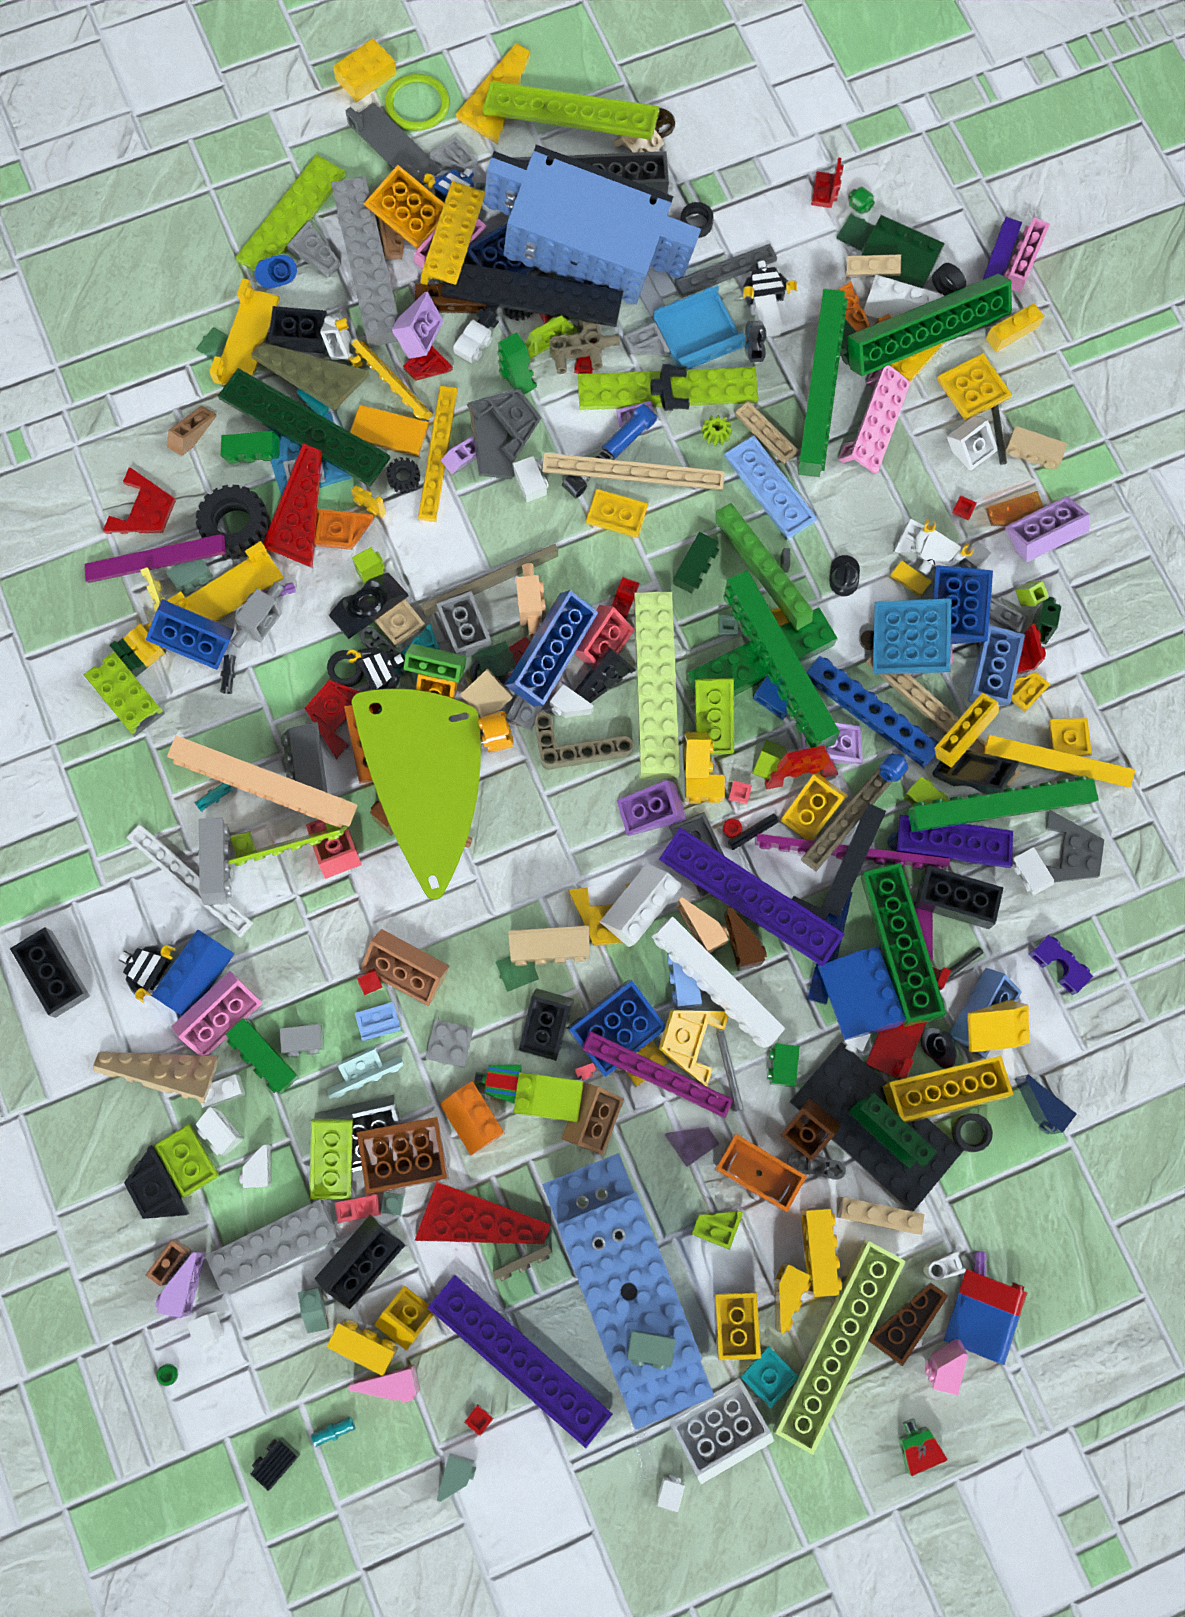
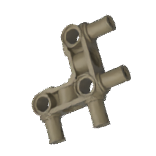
M579 321V328L582 329L580 334L569 336L565 334L552 337L550 340V356L555 361L557 373L564 374L567 372L565 359L590 356L593 369L602 368L601 352L605 347L620 346L619 334L603 336L601 335L599 324Z

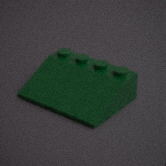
M880 215L861 256L901 255L900 276L885 277L923 289L945 243Z

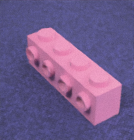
M1033 218L1030 226L1026 225L1022 234L1024 240L1020 239L1016 248L1019 252L1013 255L1010 262L1013 266L1011 269H1007L1004 276L1012 280V290L1021 292L1049 228V223Z

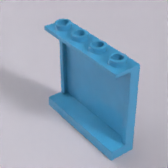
M718 285L708 287L697 294L693 293L683 300H676L666 307L661 306L654 311L653 322L658 326L676 366H687L685 370H690L744 347L746 338L743 332L739 334L718 294Z

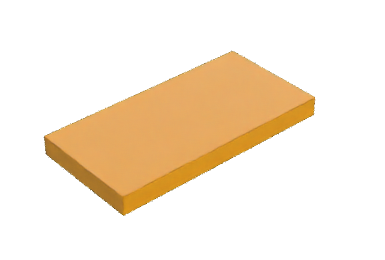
M359 405L350 433L373 446L419 457L429 422Z

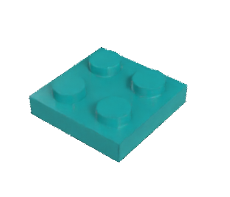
M769 1346L761 1353V1359H755L740 1376L770 1408L799 1378Z

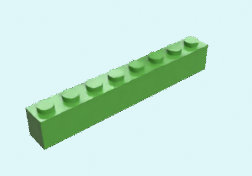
M730 503L717 510L716 524L797 631L811 623L813 609L734 505Z

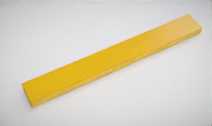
M441 385L439 387L418 520L437 522L445 474V465L441 462V459L448 453L458 393L457 387Z
M989 734L983 751L985 754L1082 777L1086 776L1087 778H1094L1095 780L1131 788L1135 769Z

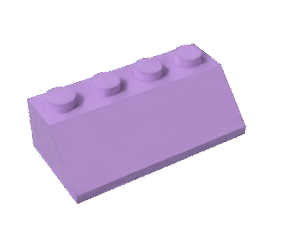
M1066 496L1005 526V529L1016 553L1026 562H1029L1089 532L1090 514Z

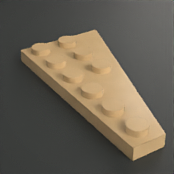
M99 1052L93 1064L94 1072L114 1078L118 1076L124 1077L126 1081L131 1083L138 1081L142 1083V1086L169 1094L173 1092L179 1093L186 1099L190 1097L196 1098L198 1102L205 1104L219 1061L218 1056Z

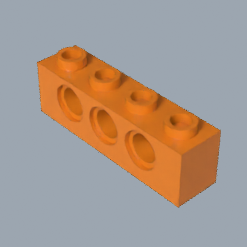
M344 706L359 784L372 782L369 768L363 763L365 755L362 746L359 744L360 737L353 706ZM370 707L369 711L373 714L372 707Z

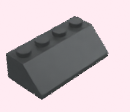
M318 722L289 728L281 737V745L284 746L285 753L283 761L287 767L286 777L328 793Z

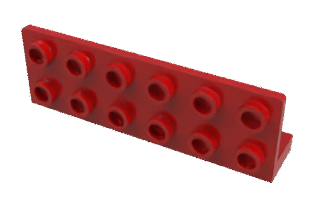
M932 967L940 991L944 988L951 970L945 967L940 970ZM927 1022L906 1027L902 1023L899 1027L878 1032L866 1064L898 1080L907 1078L913 1064L912 1056Z

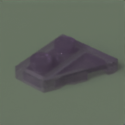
M708 1127L664 1134L686 1167L719 1145V1142Z

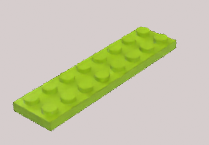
M316 154L236 256L237 262L255 271V267L260 261L277 255H284L288 250L287 245L305 224L311 221L332 194L331 182L343 180L346 176L345 171Z

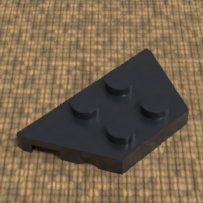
M150 1145L143 1158L134 1167L132 1174L124 1182L142 1219L190 1214L154 1145Z

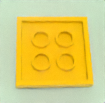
M984 353L937 377L938 383L965 421L1010 399L1012 393Z

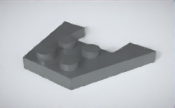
M520 389L475 400L467 404L477 419L492 411L513 439L501 448L511 463L515 461L542 418Z
M1051 810L1048 811L1046 830L1064 833L1060 868L1046 866L1054 879V883L1098 878L1101 870L1104 839Z

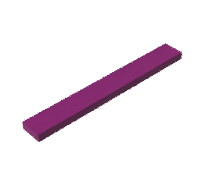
M220 534L86 563L85 581L92 583L139 573L144 568L153 570L226 554L225 538Z
M589 1031L581 1049L723 1118H726L733 1099Z

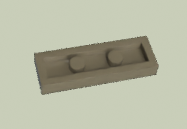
M549 1245L492 1271L495 1280L498 1278L501 1281L512 1277L511 1272L517 1269L519 1272L529 1269L531 1267L530 1263L536 1260L539 1264L549 1259L548 1254L552 1253Z

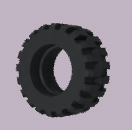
M233 484L232 487L223 485L222 489L219 490L215 488L212 490L213 493L206 494L204 496L205 501H201L198 505L200 509L196 511V527L199 530L198 532L202 538L220 534L224 536L226 554L222 555L223 558L229 559L230 556L233 559H240L239 556L246 558L247 554L245 551L260 541L263 544L271 525L264 502L256 492L250 491L245 486L240 488L239 485ZM231 511H244L250 515L247 525L239 532L227 534L217 529L220 519Z

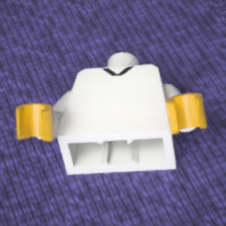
M336 315L326 316L320 332L331 360L344 359L355 368L362 366L363 363L360 356L356 355L354 357L350 353L351 336L348 330L349 326L346 324L347 319L342 316L337 317Z
M929 519L925 520L924 527L916 536V556L923 560L918 571L925 575H928L932 567L935 569L937 565L952 567L966 556H971L974 552V548L966 550L969 543H965L963 549L960 550L961 546L935 530L936 522L929 526Z

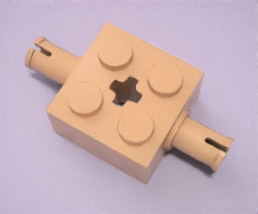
M526 563L522 565L523 577H516L520 626L528 625L529 637L533 638L540 627L539 624H542V617H546L543 581L539 582V576L534 575L533 564Z

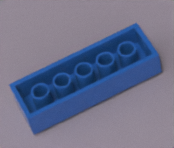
M571 590L561 592L505 686L533 707L543 706L598 612Z

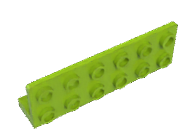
M325 822L327 830L258 849L255 847L251 831L233 835L230 839L236 856L228 860V864L235 863V866H239L252 860V858L254 861L266 858L265 856L271 853L272 856L284 853L289 848L291 851L300 849L307 843L312 846L321 843L326 838H328V841L334 840L343 835V831L348 826L342 824L340 828Z

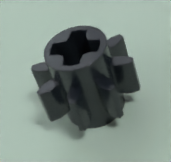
M489 307L485 310L480 308L476 314L479 318L477 322L488 329L490 327L495 328L499 322L496 319L498 314Z

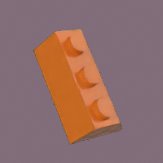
M473 1081L455 1091L439 1104L471 1156L505 1134Z

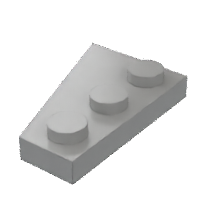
M309 221L287 245L289 251L328 277H331L340 266L339 259L329 246L324 243L319 233L315 231Z

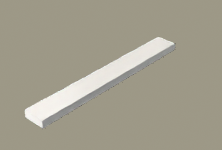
M140 823L126 837L238 937L241 938L254 924L229 901L228 904L204 905L200 896L199 875Z

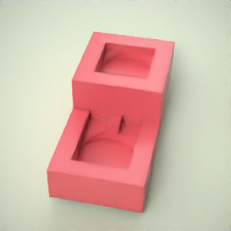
M378 1194L335 1203L337 1223L367 1218L370 1214L372 1216L381 1215Z

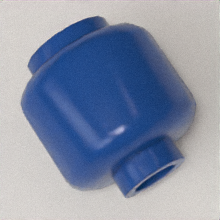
M889 754L879 766L880 775L888 782L899 781L908 770L906 758L901 754Z

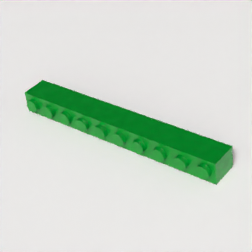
M1086 776L1075 778L1073 782H1069V779L1057 781V784L1051 785V782L1039 784L1040 787L1035 788L1033 785H1026L1021 787L1022 790H1016L1013 787L1004 789L1003 793H986L984 796L974 793L968 795V798L962 799L961 796L951 797L950 801L946 802L943 799L931 801L932 804L926 805L925 802H918L913 804L914 807L908 809L911 830L916 832L1091 804L1099 801L1094 778L1087 779Z

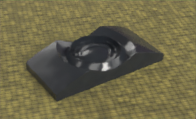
M389 573L381 574L369 579L362 589L354 595L343 597L330 612L329 617L345 636L350 639L409 597V595Z
M966 750L952 768L940 761L932 775L954 787L964 785L972 787L981 793H1002L1018 767L1019 762Z

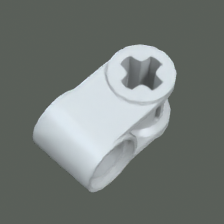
M959 1251L947 1253L937 1259L928 1261L923 1268L925 1276L932 1280H942L966 1272V1269L962 1267ZM933 1265H936L939 1269L936 1276L931 1273Z

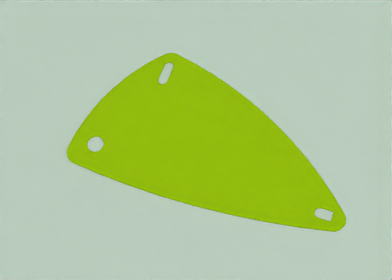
M381 689L357 693L352 699L354 716L366 762L383 810L396 840L425 895L432 900L440 899L445 893L460 861L475 812L481 765L478 712L474 707L461 701L426 691ZM379 703L382 706L381 713L372 714L369 711L370 704ZM469 714L468 719L457 722L449 721V717L452 715ZM430 876L436 877L439 885L438 888H431Z

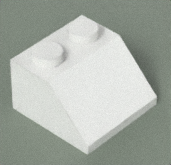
M973 416L947 436L952 452L969 470H973L998 451L990 425L986 419Z
M208 1108L196 1123L199 1128L197 1132L204 1140L208 1139L212 1143L210 1148L216 1155L226 1156L244 1140L217 1108Z

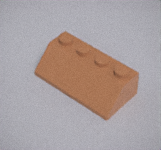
M381 929L370 942L361 970L367 972L375 968L381 981L429 1006L443 983L450 966Z

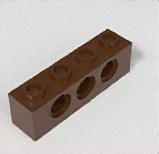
M443 283L415 284V301L424 292H428L430 297L436 296L431 299L439 313H478L480 308L484 310L487 308L486 304L441 297Z

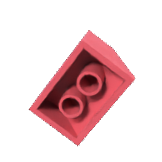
M598 606L596 609L598 612L597 616L574 653L581 661L591 667L596 664L608 647L619 654L635 630L612 606Z

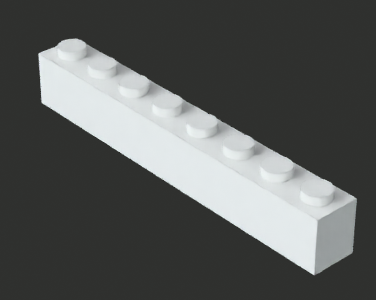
M674 917L666 920L651 936L655 940V944L659 948L664 949L669 954V958L683 968V972L687 976L693 977L697 981L698 987L703 991H707L711 995L712 1001L717 1005H721L725 1009L726 1015L735 1019L739 1023V1027L744 1032L749 1033L758 1046L763 1048L771 1046L785 1030Z

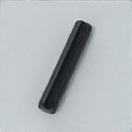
M773 813L730 839L728 841L729 847L735 850L756 837L757 834H761L779 822L778 817Z

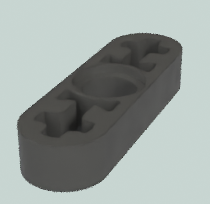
M366 627L360 632L361 641L367 648H377L379 645L387 646V651L392 652L394 656L399 654L375 629ZM372 634L373 640H375L376 642L373 644V641H371L369 638L366 639L365 635Z
M793 1152L787 1158V1164L799 1172L833 1180L843 1178L846 1173L844 1164L839 1161L816 1156L814 1160L820 1161L822 1168L820 1171L814 1172L811 1169V1160L807 1161V1170H804L805 1165L802 1164L794 1167L791 1159L796 1158V1155L799 1156V1160L806 1161V1156L802 1153ZM825 1162H829L827 1167L831 1168L838 1165V1169L841 1170V1173H837V1175L834 1176L833 1171L827 1170V1175L823 1174L826 1169Z

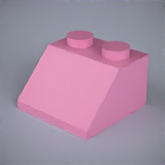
M955 1339L933 1352L930 1360L926 1361L925 1373L934 1390L954 1395L959 1394L968 1357L960 1340Z

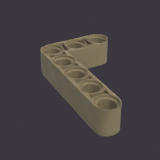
M540 712L535 717V730L541 764L546 769L626 758L632 753L633 741L627 736L556 747L551 716L546 712ZM540 720H546L548 721V724L545 726H541L538 724V722ZM546 737L550 738L551 742L544 744L541 740ZM627 744L629 749L622 750L619 746ZM609 747L611 751L609 753H603L601 751V748ZM590 750L592 754L590 756H584L582 754V751ZM569 752L572 753L573 757L565 759L563 755ZM551 755L554 757V760L546 762L544 758Z

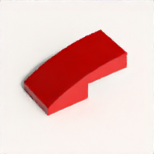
M622 577L611 606L626 620L640 583Z

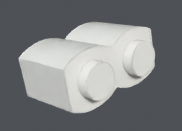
M472 320L464 333L456 341L453 347L454 354L471 364L475 360L478 361L482 356V350L485 346L488 347L492 341L491 330Z

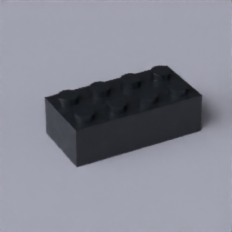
M928 865L922 872L914 907L990 929L996 924L1004 887Z
M44 927L10 948L48 1016L56 1018L90 997L53 931Z

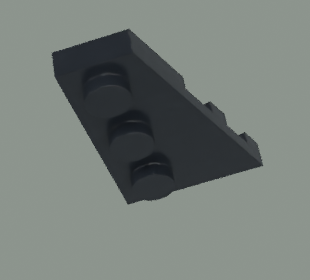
M608 647L574 692L589 703H592L607 692L609 687L615 683L618 684L623 680L624 676L628 673L632 674L636 669L613 649Z

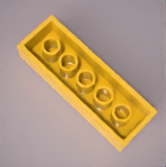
M1001 1056L892 1081L883 1086L888 1106L906 1123L1003 1100L1014 1095Z

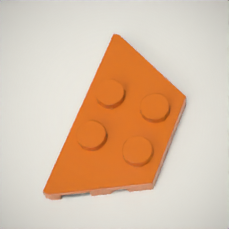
M317 509L315 546L352 550L374 521V515Z

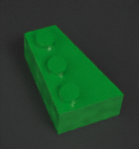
M516 332L498 342L497 354L499 356L498 364L501 377L509 382L513 390L520 389L524 395L537 388L536 382L531 378L534 375L533 370L529 371L528 367L531 361L527 346Z

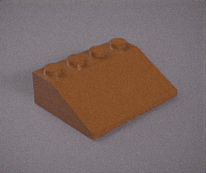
M438 1117L357 1132L366 1194L371 1195L449 1179Z

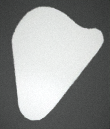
M870 164L843 172L840 179L842 180L840 187L842 195L847 200H850L848 198L850 192L854 188L857 190L859 187H864L870 192L880 173L879 166Z

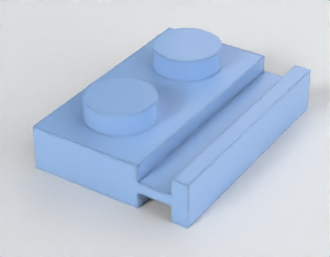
M394 1002L355 1013L362 1041L401 1031Z

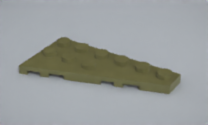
M264 342L251 353L252 359L332 410H335L369 377V371Z

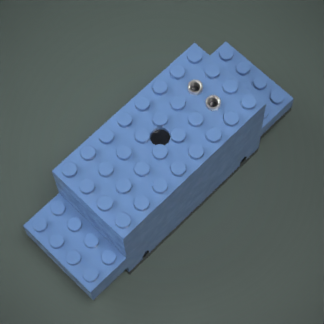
M537 144L529 164L494 151L487 168L484 205L491 210H499L505 215L510 216L507 222L504 256L512 261H522L528 267L536 266L542 272L555 274L560 279L623 291L622 300L627 304L637 305L650 266L657 272L666 271L667 274L676 279L684 277L701 231L698 227L668 217L674 196Z
M617 1153L542 1184L635 1430L715 1397L700 1361L702 1357L638 1194L633 1190L620 1154ZM603 1190L605 1197L599 1198L598 1191ZM580 1198H584L586 1200L585 1206H580L578 1204V1200ZM631 1330L674 1337L676 1341L672 1367L666 1366V1370L653 1368L652 1363L644 1362V1366L631 1364V1360L627 1359Z

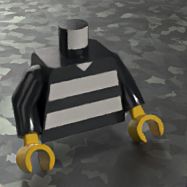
M759 261L756 263V269L751 271V276L747 277L742 287L743 298L750 296V305L753 304L754 297L775 294L777 301H783L786 290L787 294L790 293V290L797 291V282L794 280L788 281L781 273H778L776 267L767 268L765 261Z
M366 648L358 650V652L355 650L347 652L346 655L353 654L355 656L354 659L348 660L350 663L355 662L357 658L361 659L358 663L372 690L396 689L400 682L399 678L403 676L399 667L405 662L403 653L394 656L392 652L385 651L383 648Z
M168 945L145 946L143 949L137 948L134 954L127 951L122 952L119 961L126 964L123 973L126 975L125 980L137 1000L145 1003L143 1001L144 996H151L150 993H153L171 963L173 957L170 956V952L172 950L176 951L175 948Z

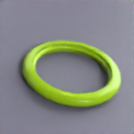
M410 74L398 79L391 85L385 97V108L391 120L398 126L411 131L428 130L438 125L446 116L449 109V95L443 84L437 79L425 74ZM411 83L428 84L434 87L440 95V110L433 118L423 122H410L402 119L396 113L393 105L397 91Z

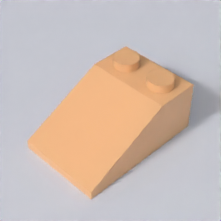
M683 897L679 898L676 907L693 937L709 953L725 946L729 940L727 938L729 933L725 926H721L718 921Z

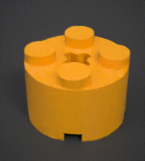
M505 711L478 718L480 729L483 730L485 735L482 736L483 744L487 748L488 753L514 747L510 725L505 721L507 718Z

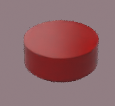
M730 818L724 822L722 830L726 837L734 838L741 833L742 825L739 820Z

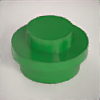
M165 1364L157 1371V1380L163 1386L174 1384L178 1378V1370L172 1364Z

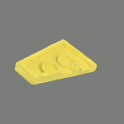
M144 568L141 569V573L149 584L146 587L152 600H155L153 606L156 612L162 599L165 601L166 599L161 596L160 591H163L160 581H156L150 570Z

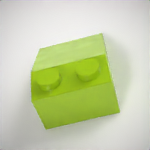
M519 1073L513 1113L530 1117L578 1122L583 1081Z

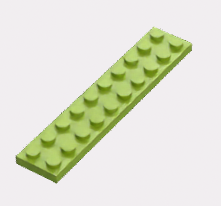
M491 81L483 107V114L652 140L659 114V106Z
M756 367L687 370L686 378L671 377L672 396L674 398H689L690 406L743 404L748 401L750 403H758ZM661 371L578 374L579 410L621 409L648 401L652 402L653 407H662L660 395H651L650 393L651 379H660Z

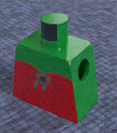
M915 1419L903 1422L907 1434L899 1437V1444L906 1472L910 1476L948 1461L928 1428L922 1427L918 1429Z

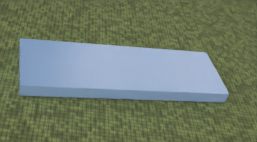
M754 435L724 454L726 460L786 540L817 521L816 516Z

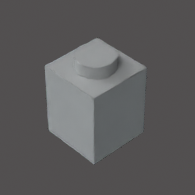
M977 541L970 548V550L974 548L973 554L966 556L959 564L962 565V568L979 569L988 559L991 552Z

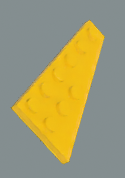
M515 43L456 113V119L498 145L506 118L483 114L490 82L520 85L522 74L530 57V51Z

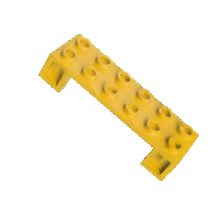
M455 181L451 182L422 270V284L428 285L429 279L433 280V278L454 285L457 284L485 198V191Z
M242 278L237 291L240 306L222 357L214 356L209 371L213 382L221 385H226L238 368L252 376L254 375L258 362L252 359L251 353L262 342L265 343L270 329L273 306H278L280 300L279 296L253 290L250 281Z
M260 541L245 551L248 559L188 597L185 598L182 592H179L166 601L217 622L245 604L248 596L254 593L256 589L260 591L267 590L274 582L278 583L284 579V576Z

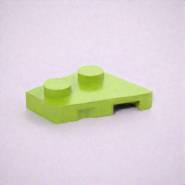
M735 1211L698 1215L691 1235L730 1250L743 1212Z

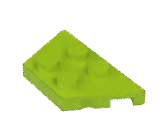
M562 315L550 319L543 326H537L530 332L525 341L529 358L531 359L549 349L552 337L565 334L568 336L574 335L579 332L578 328Z

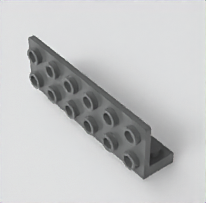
M371 103L360 113L351 107L345 110L348 125L393 169L399 165L422 185L426 184L423 183L425 174H431L435 177L441 172V167L434 160H431L375 103Z

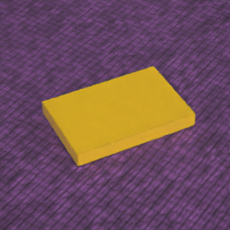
M596 489L586 518V524L638 538L649 503Z

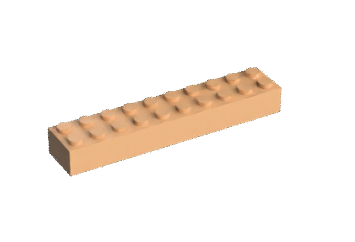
M175 735L167 757L174 759L173 763L340 828L342 824L350 826L358 806L350 801Z

